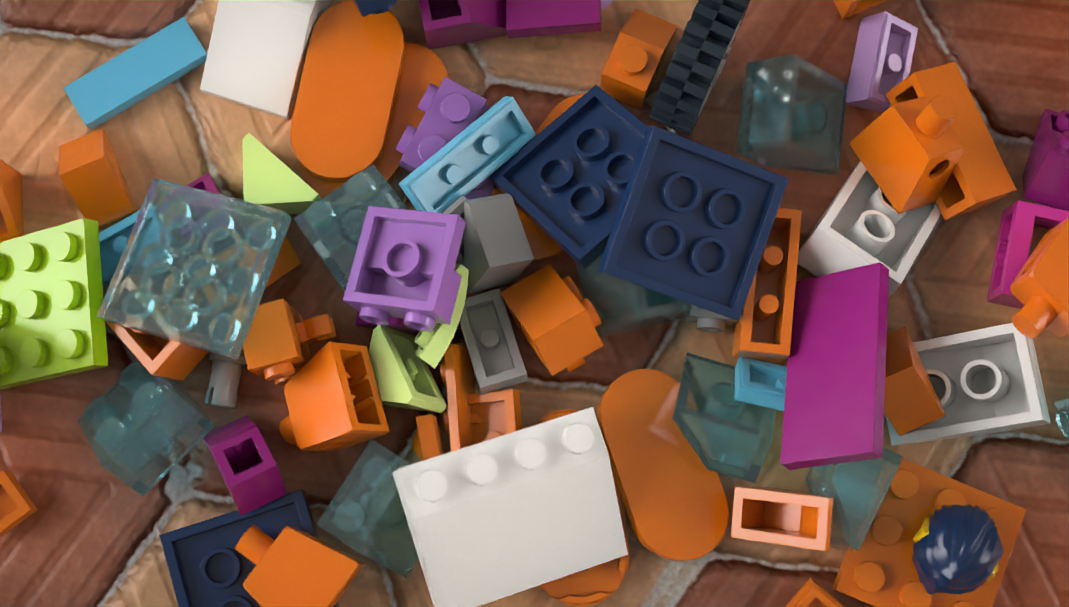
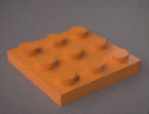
M889 452L883 453L832 590L872 607H992L1027 509ZM970 504L971 506L977 505L984 509L995 522L1004 551L998 562L997 573L990 581L984 582L980 587L964 594L935 593L930 595L921 583L913 562V537L921 529L924 519L934 514L935 509L941 510L944 505L965 506Z

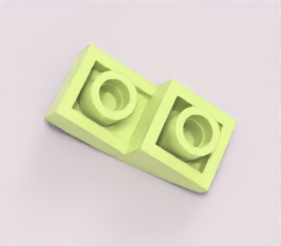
M455 264L454 268L462 278L450 324L435 323L433 331L420 330L414 340L419 345L414 354L433 368H436L454 337L463 312L468 288L469 270L461 264Z

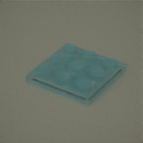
M153 178L97 316L110 323L238 360L292 218L282 210Z

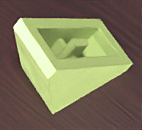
M250 133L242 139L244 206L253 216L321 212L326 205L315 190Z
M378 325L372 333L369 356L382 404L395 408L442 413L447 408V405L427 363L414 354L419 347L414 342V336Z

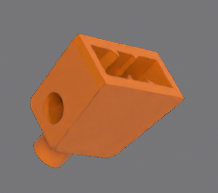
M923 96L897 103L883 112L849 144L898 214L933 204L964 152L963 142L950 126L958 115V109L954 102L947 97L934 96L932 99Z
M1069 217L1043 236L1010 285L1011 293L1024 305L1012 317L1013 325L1021 334L1028 338H1036L1045 328L1059 338L1069 334Z
M329 342L285 384L284 394L289 415L281 420L279 430L285 441L290 444H297L301 450L339 451L390 432L367 346Z
M252 525L240 538L235 547V550L256 565L244 581L243 587L261 607H334L365 565L360 559L294 526H286L276 540H274L256 525Z

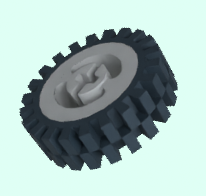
M751 0L698 1L692 12L691 19L684 29L683 36L675 49L673 59L666 70L667 73L658 90L659 92L655 98L649 119L690 136L732 48L731 46Z

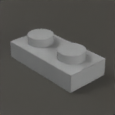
M500 289L466 298L459 324L481 395L528 381L521 353L503 298L500 295Z

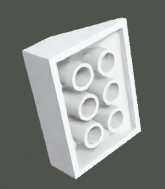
M593 407L414 463L392 472L434 607H478L628 555L609 454Z

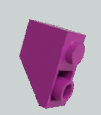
M418 0L426 41L430 50L508 35L506 31V0Z
M1046 108L1041 116L1022 175L1024 198L1069 211V111L1063 110L1058 113Z
M248 415L202 435L241 516L287 494L278 466L257 425Z

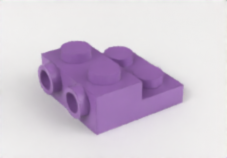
M444 77L439 87L430 83L418 106V109L426 112L418 128L408 124L395 149L403 153L398 166L411 173L488 111L491 106L485 104L487 99L447 77ZM491 175L464 197L470 200L490 196L495 187L490 178Z
M368 206L343 301L360 312V319L376 325H388L390 317L404 318L406 326L429 332L434 330L435 323L450 324L462 278L454 268L466 222L458 214Z

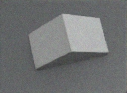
M505 193L464 200V221L466 222L464 229V267L469 270L467 293L511 285L534 259L513 197Z

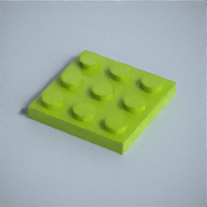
M82 218L0 242V390L108 366L98 221Z

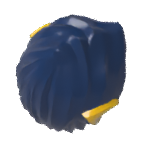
M944 505L941 510L935 509L934 514L924 519L921 529L913 537V562L921 583L930 595L935 593L964 594L975 590L984 582L990 581L997 573L998 562L1004 551L995 522L984 509L977 505Z

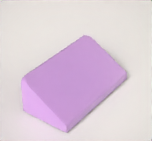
M886 11L864 17L861 20L845 97L846 103L878 112H885L891 107L885 93L909 77L918 32L917 27Z

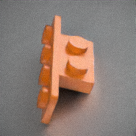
M450 344L444 354L445 358L441 360L440 374L447 388L448 406L444 410L443 421L445 430L450 435L451 452L521 430L520 391L511 389L488 392L483 395L481 393L475 394L473 366L467 347Z

